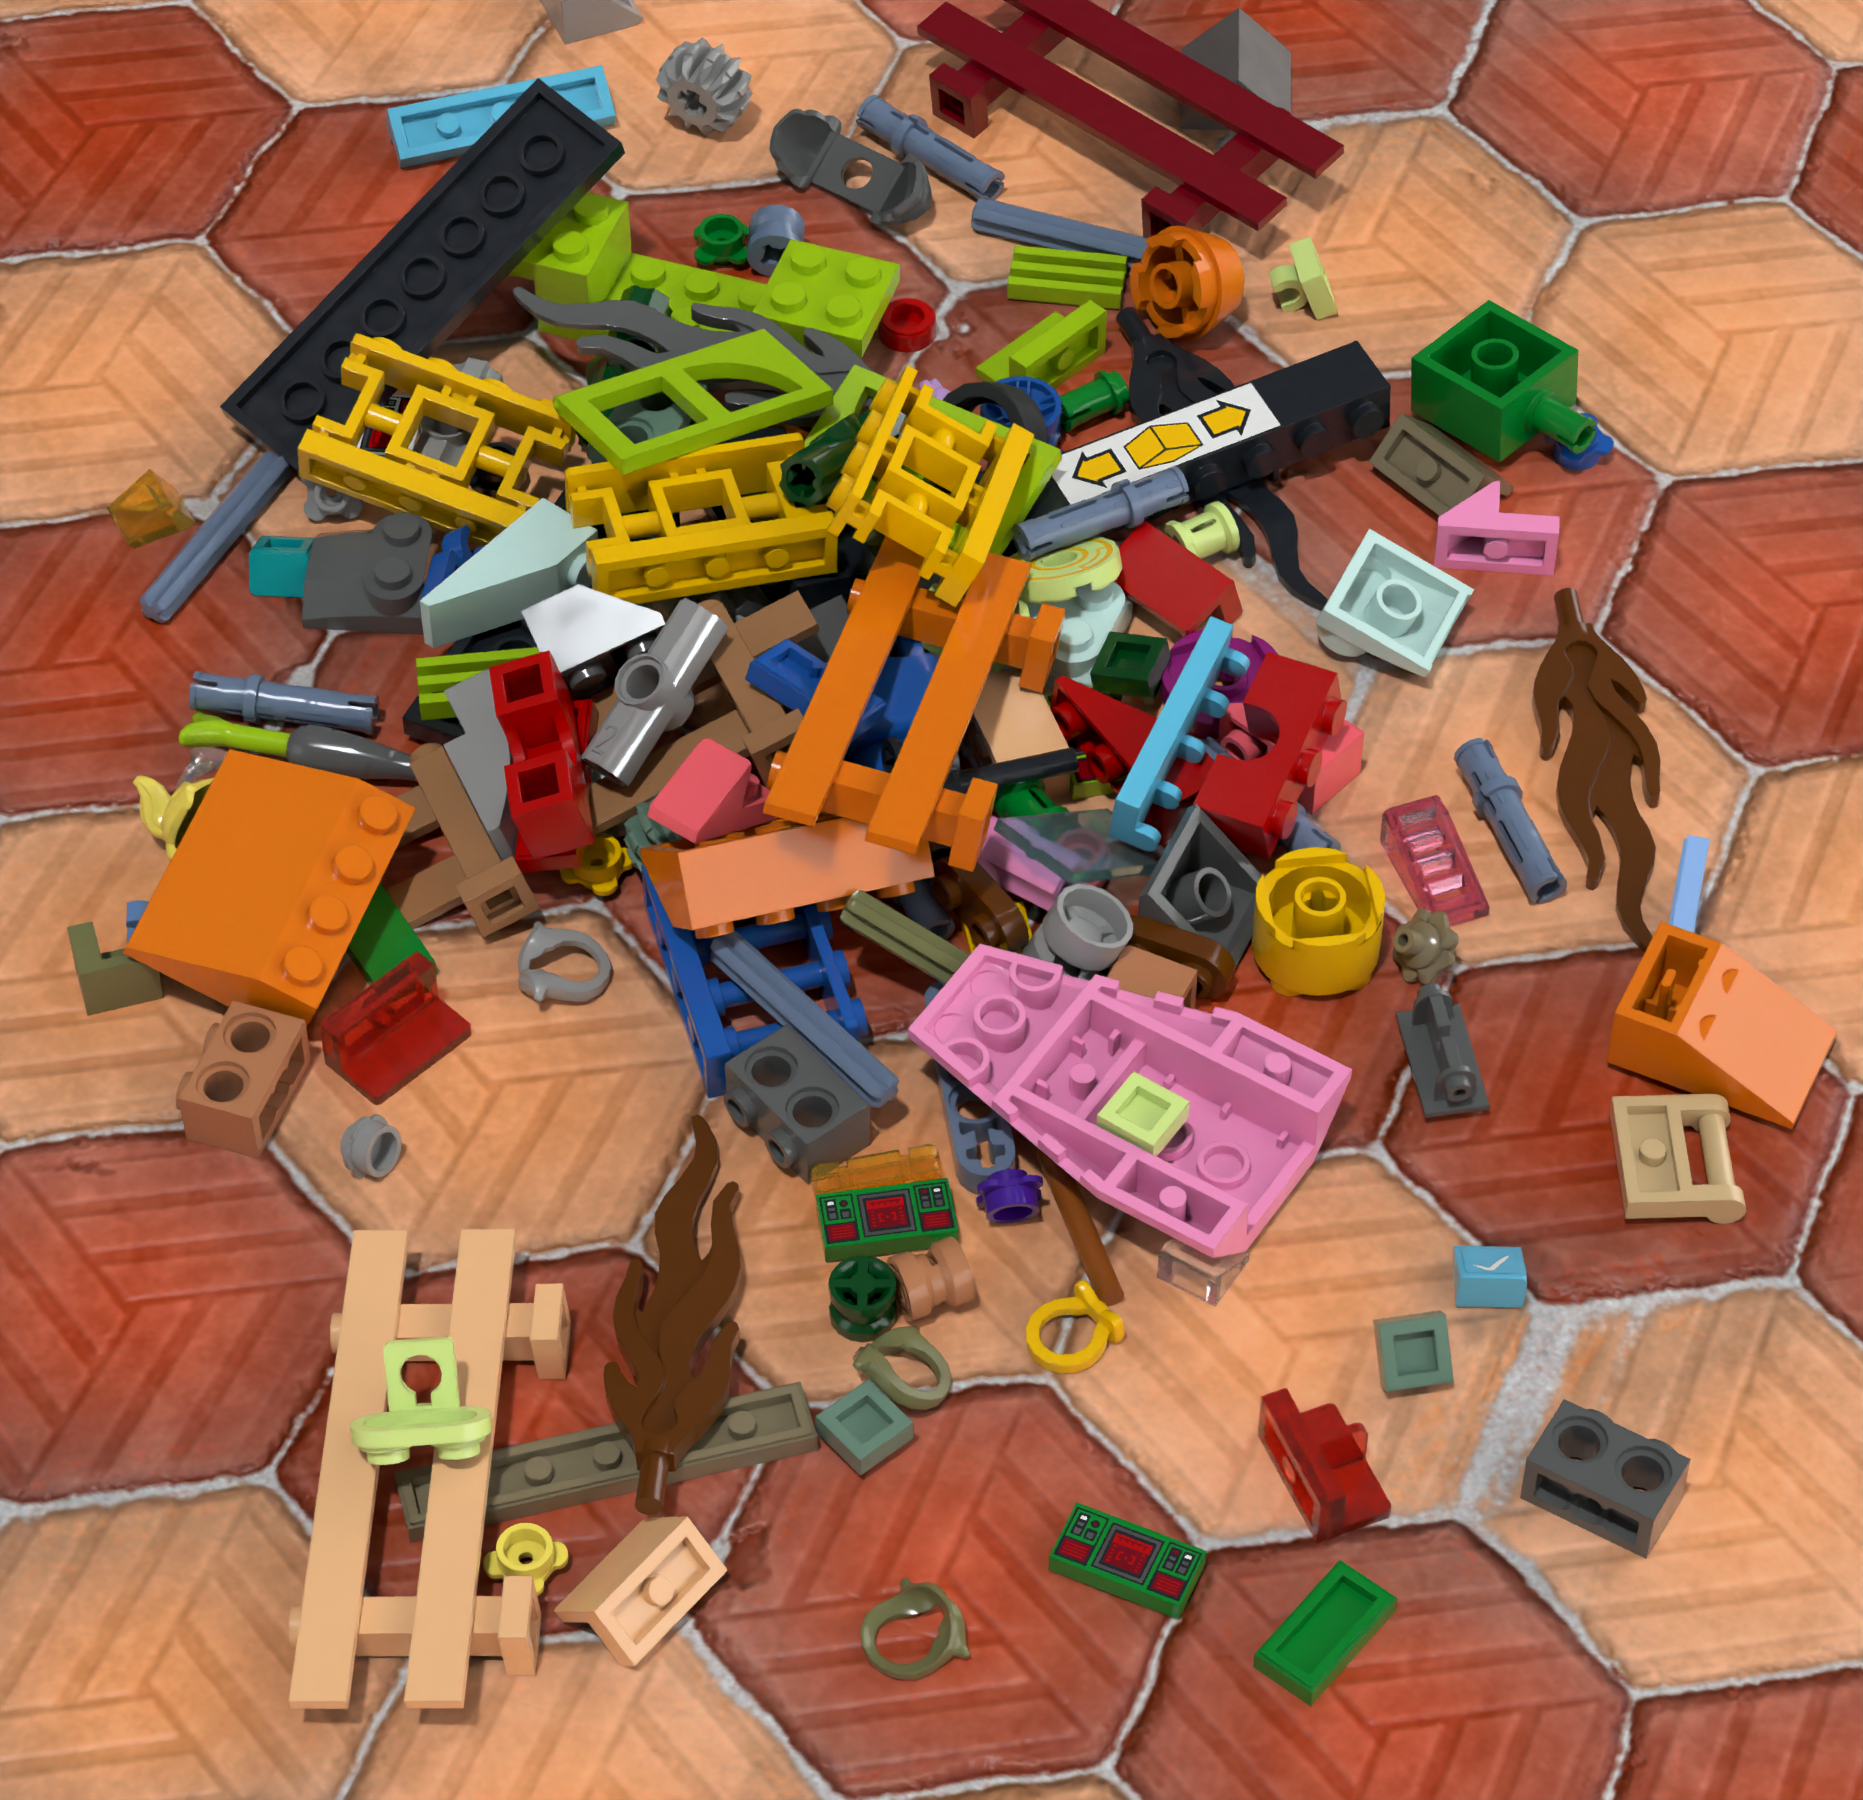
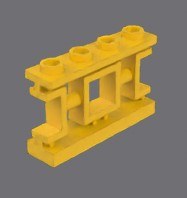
M356 333L350 343V355L348 358L345 357L341 365V384L361 391L345 425L319 415L316 416L312 424L313 430H306L298 446L299 477L394 513L416 514L424 518L431 527L447 533L466 525L470 529L468 540L483 546L487 545L540 500V498L518 491L533 458L537 457L562 467L567 452L571 451L575 443L576 430L556 412L552 400H535L512 391L509 386L499 380L492 378L482 380L460 372L443 359L434 357L426 359L402 350L399 345L383 337L370 338ZM385 384L412 394L403 414L377 405L385 390ZM424 415L472 433L457 467L408 449ZM495 425L523 435L514 456L488 446L495 431ZM366 426L392 436L385 450V457L357 447ZM477 468L503 477L496 493V499L467 489Z
M907 365L896 383L888 378L884 380L869 407L871 412L859 430L855 439L857 443L840 472L843 475L827 501L826 506L834 510L835 513L826 532L838 538L844 526L848 524L856 529L852 538L864 543L872 529H875L923 556L924 560L918 575L927 580L931 578L933 573L939 575L941 579L934 596L956 607L985 563L1035 434L1013 423L1005 437L1002 438L995 434L998 425L988 419L979 433L973 431L929 406V401L935 389L925 383L920 391L912 387L918 370ZM901 412L905 414V417L899 429L901 434L898 438H895L890 434ZM981 459H984L988 463L978 485L975 483L981 468L978 463ZM902 465L910 468L911 470L917 472L925 478L947 489L951 492V495H947L939 489L931 486L930 484L924 482L916 476L901 469ZM873 475L878 480L871 493L874 497L870 503L862 500V497ZM955 523H958L962 527L951 550L948 547L955 532L952 530V527Z
M796 432L712 445L622 475L609 461L567 468L565 470L566 512L571 514L573 529L603 524L608 537L586 541V566L589 577H592V589L633 604H641L837 572L838 538L826 532L833 517V512L828 511L826 504L814 505L810 508H796L794 502L788 500L779 486L782 479L780 464L805 448L802 435ZM767 491L765 494L741 497L743 494ZM722 505L727 519L676 527L672 513ZM647 509L649 510V512L630 514L624 516L621 515V513H628ZM770 517H776V518H777V519H774V520H768V521H762V522H755V523H751V522H750L751 520H757V519H763V518H770ZM658 536V538L630 542V539Z

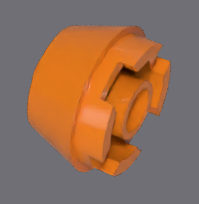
M1170 226L1144 241L1148 246L1144 251L1141 262L1132 263L1130 288L1137 311L1147 310L1152 321L1159 327L1155 331L1156 334L1161 333L1165 338H1177L1187 341L1195 340L1204 336L1238 308L1244 293V271L1237 252L1225 239L1184 226Z

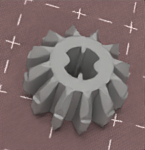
M703 37L695 43L684 41L673 50L660 67L659 75L656 78L660 85L657 98L670 104L668 115L679 116L683 119L686 129L697 125L706 136L713 130L725 132L728 127L735 124L750 103L749 99L753 93L749 89V83L752 76L748 72L739 69L741 58H731L725 53L723 44L712 48Z

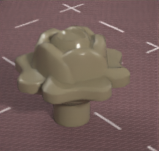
M1420 908L1416 911L1412 920L1397 928L1393 938L1394 949L1392 957L1401 965L1405 981L1415 983L1420 980L1425 985L1433 984L1442 971L1453 967L1456 956L1455 948L1459 943V936L1450 928L1446 912L1435 911L1431 913L1428 909Z

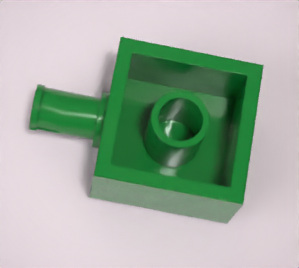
M1490 300L1486 301L1411 358V411L1498 462L1504 460L1540 432L1566 446L1571 452L1580 454L1589 447L1597 430L1594 428L1597 425L1594 419L1585 417L1571 409L1576 404L1579 350Z

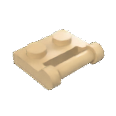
M1718 1094L1612 1096L1609 1115L1625 1219L1707 1217L1714 1223L1727 1224L1738 1221L1745 1215L1746 1206L1743 1190L1735 1185L1726 1127L1731 1122L1728 1101L1725 1097ZM1683 1126H1692L1696 1131L1700 1132L1708 1184H1692Z

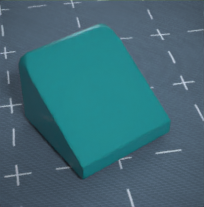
M262 535L249 552V590L251 594L255 596L303 598L304 580L313 538Z

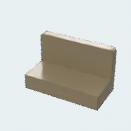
M1400 413L1369 460L1371 465L1439 516L1494 481H1500V494L1507 497L1514 488L1511 483L1437 428Z

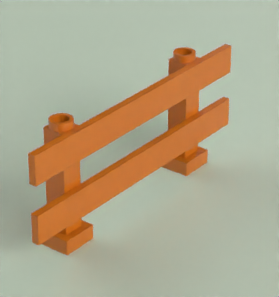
M885 536L866 580L856 578L853 583L846 614H849L848 620L788 752L777 751L774 756L767 781V788L771 790L764 803L763 813L814 827L820 811L869 824L865 836L866 842L916 855L922 839L951 847L949 866L973 872L988 834L998 784L973 777L967 794L945 789L943 786L993 663L997 662L1022 669L1019 687L1043 693L1056 659L1066 609L1042 603L1036 619L1015 614L1014 611L1029 577L1032 564L988 552L984 565L971 583L965 598L961 599L958 605L954 607L934 596V591L919 588L923 577L918 575L924 557ZM898 635L942 647L943 651L892 772L887 773L843 761Z

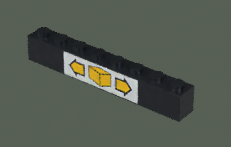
M1354 341L1061 453V462L1024 521L1038 518L1054 510L1100 495L1111 490V486L1115 482L1128 479L1131 483L1152 476L1169 467L1176 466L1186 478L1189 491L1186 493L1189 495V500L1187 503L1153 513L1150 516L1144 517V520L1159 518L1169 511L1201 499L1213 497L1226 489L1255 478L1265 477L1273 471L1307 458L1317 457L1325 451L1359 438L1371 436L1379 430L1390 427L1391 386L1360 343ZM1125 525L1117 528L1115 527L1110 530L1104 531L1096 535L1095 537L1106 538L1110 536L1112 533L1118 532L1127 527H1125ZM1013 538L1002 556L1010 557L1018 552Z

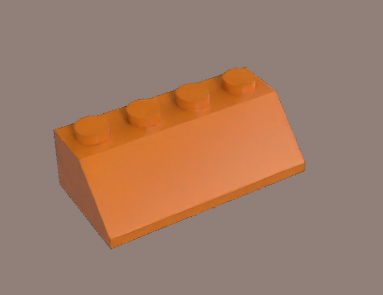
M820 811L814 827L777 818L773 821L696 844L684 838L640 848L642 862L672 926L695 930L697 939L732 933L735 931L733 921L756 916L757 925H768L792 920L795 918V907L816 903L818 912L843 909L856 890H863L864 892L876 890L877 898H891L915 892L914 881L935 877L929 842L922 839L916 855L865 841L869 824Z

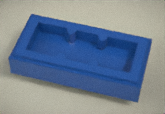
M785 639L750 662L745 680L792 710L799 708L804 717L827 664L789 639ZM873 693L851 741L882 720L887 703Z

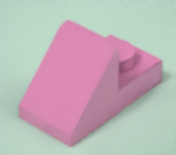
M1500 481L1490 483L1438 517L1434 566L1436 568L1554 576L1560 516L1499 512Z

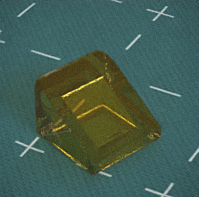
M151 469L145 472L107 507L128 544L134 549L184 531L196 523L177 490Z

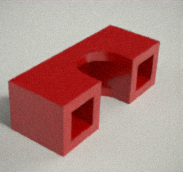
M550 650L489 667L496 717L504 731L513 759V764L504 766L511 817L533 860L595 843L572 697Z
M1267 652L1247 692L1243 706L1249 735L1274 743L1275 746L1269 753L1254 760H1237L1217 754L1193 805L1197 804L1239 850L1266 859L1270 858L1279 838L1285 840L1291 834L1298 812L1296 802L1304 786L1311 788L1314 785L1322 765L1321 750L1328 735L1336 736L1339 733L1347 711V702L1341 698L1338 674L1336 672L1271 652Z

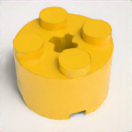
M1324 847L1303 848L1286 853L1275 861L1274 869L1265 877L1264 875L1261 876L1257 883L1255 895L1252 950L1258 966L1270 978V984L1277 993L1292 997L1300 994L1322 996L1337 994L1347 990H1359L1368 985L1372 972L1377 965L1381 947L1385 891L1380 878L1366 864L1364 870L1348 862L1347 853Z

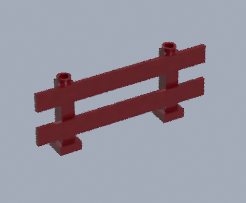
M1003 0L1023 11L1024 14L1002 33L952 4L944 2L917 26V32L920 36L967 62L958 71L942 63L929 75L932 111L936 117L975 138L988 127L987 106L1010 87L1179 185L1171 194L1155 186L1141 199L1143 237L1146 238L1157 235L1160 231L1170 226H1184L1200 231L1221 211L1254 230L1260 231L1287 206V197L1256 180L1263 172L1280 158L1316 179L1344 153L1343 144L1295 118L1286 109L1272 105L1089 0ZM1068 37L1231 130L1236 135L1212 155L1044 57Z

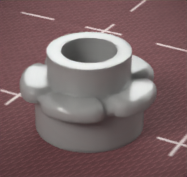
M374 1114L370 1118L364 1116L358 1119L346 1129L342 1136L340 1149L345 1167L348 1170H352L353 1175L358 1178H364L367 1174L374 1177H382L388 1174L395 1166L401 1151V1136L398 1130L388 1125L386 1119L378 1114Z

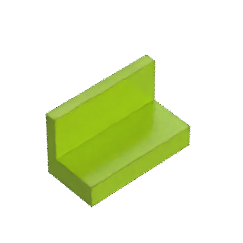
M1088 300L1066 317L1055 311L976 367V376L984 382H997L998 380L1013 376L1033 377L1045 381L1054 389L1105 353L1107 310L1092 300Z

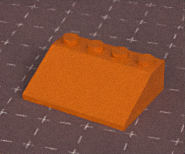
M229 749L128 941L123 954L228 1007L232 1001L241 1002L303 1019L307 1027L323 999L416 808L359 778Z

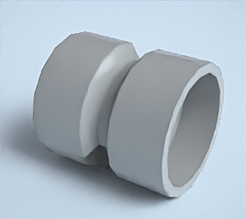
M1074 884L1065 887L1058 895L1044 917L1043 923L1035 931L1021 955L1063 965V974L1090 981L1095 974L1105 977L1109 972V968L1117 960L1133 935V922L1123 904L1106 890L1089 884Z

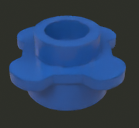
M1580 413L1585 417H1590L1594 419L1598 424V420L1595 416L1587 413ZM1597 425L1594 427L1597 430L1593 441L1580 454L1571 452L1566 446L1544 434L1546 441L1554 443L1553 455L1556 461L1563 467L1571 470H1586L1595 466L1600 456L1609 455L1614 446L1613 439L1610 436L1603 435Z

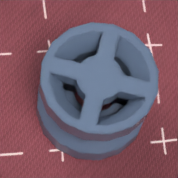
M768 205L761 207L753 213L749 220L750 240L747 244V261L755 271L771 277L790 239L803 242L805 222L802 216L793 208L784 205Z

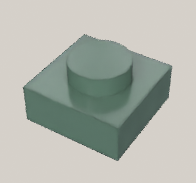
M1437 1310L1373 1320L1380 1385L1386 1392L1454 1382L1446 1314Z
M868 1379L816 1415V1432L861 1476L914 1438V1422Z

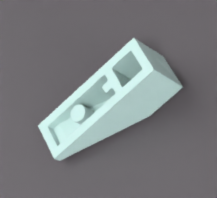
M545 498L540 499L420 600L424 643L432 648H436L522 620L524 617L521 610L577 584L587 588L592 585V577H589L587 572L586 541L597 540L598 530L592 526L573 529L570 513Z

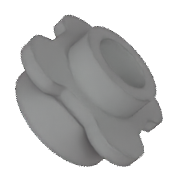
M301 478V481L307 486L308 499L304 503V512L310 519L320 521L326 515L338 514L352 519L362 511V500L341 492L331 496L326 492L328 487Z

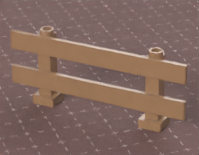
M798 590L735 623L722 602L710 599L698 603L723 620L729 628L692 685V692L695 696L722 682L736 709L650 753L629 787L625 786L624 788L606 777L592 783L589 808L594 836L637 814L636 805L639 803H647L656 797L657 791L660 792L696 745L705 738L716 741L744 758L750 756L761 781L767 788L768 776L774 756L777 751L788 752L803 719V715L799 708L795 710L788 708L745 680L750 662L778 643L789 639L796 644L820 631L818 623ZM615 685L587 698L593 699L599 711L597 731L618 699ZM427 743L414 750L409 758V765L419 785L396 798L414 806L416 809L396 849L441 827L454 855L388 888L395 905L411 928L414 929L464 903L484 938L539 910L540 907L513 855L501 861L443 746L438 743Z

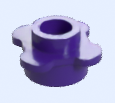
M1006 1169L992 1173L986 1181L977 1185V1193L980 1194L976 1198L977 1207L984 1208L986 1219L994 1223H1014L1030 1219L1039 1212L1038 1201L1042 1198V1193L1038 1188L1043 1186V1179L1038 1175H1027V1172L1021 1169Z

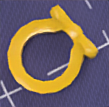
M1085 1279L1078 1281L1074 1285V1297L1055 1299L1045 1303L1029 1318L1026 1326L1027 1350L1033 1361L1045 1370L1059 1374L1081 1372L1092 1367L1102 1357L1108 1341L1114 1344L1120 1343L1125 1336L1122 1318L1109 1310L1107 1305L1098 1299L1094 1290ZM1087 1314L1097 1323L1090 1343L1083 1350L1074 1354L1062 1355L1052 1352L1040 1340L1039 1335L1042 1327L1050 1319L1058 1316Z

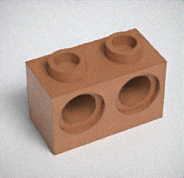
M232 1001L221 1023H214L209 1028L204 1040L203 1055L193 1072H186L179 1083L176 1093V1108L181 1110L186 1139L259 1159L311 1063L305 1020Z

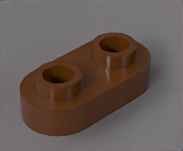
M950 853L934 862L935 877L930 879V887L936 901L944 910L948 912L953 910L968 927L970 936L977 946L984 944L1016 952L1028 944V928L1018 906L978 862L973 872L949 866Z
M1130 915L1133 922V935L1126 946H1134L1198 970L1196 999H1212L1223 994L1235 972L1234 959L1227 949L1205 936L1148 917Z

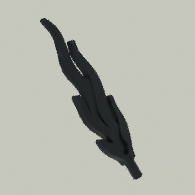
M1126 307L1117 314L1116 322L1131 343V359L1133 364L1129 381V410L1135 424L1235 387L1221 370L1207 360L1171 343L1161 333L1152 334L1134 307ZM1279 469L1265 477L1271 482H1277L1279 480ZM1258 478L1221 491L1213 497L1192 503L1193 507L1200 514L1204 513V508L1207 504L1214 501H1219L1227 507L1239 531L1240 545L1238 550L1242 564L1246 568H1252L1255 561L1254 535L1242 518L1227 503V498L1242 507L1256 521L1264 533L1278 580L1296 598L1318 610L1323 609L1328 599L1307 581L1299 568L1297 551L1298 529L1295 516L1285 503L1268 490Z

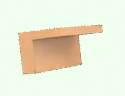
M688 1516L648 1517L643 1519L554 1609V1612L562 1622L589 1623L621 1666H636L726 1573L727 1569Z

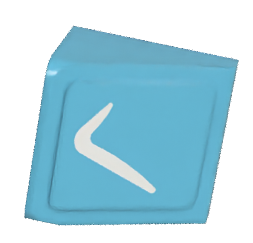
M1453 1246L1456 1307H1524L1527 1272L1521 1247Z

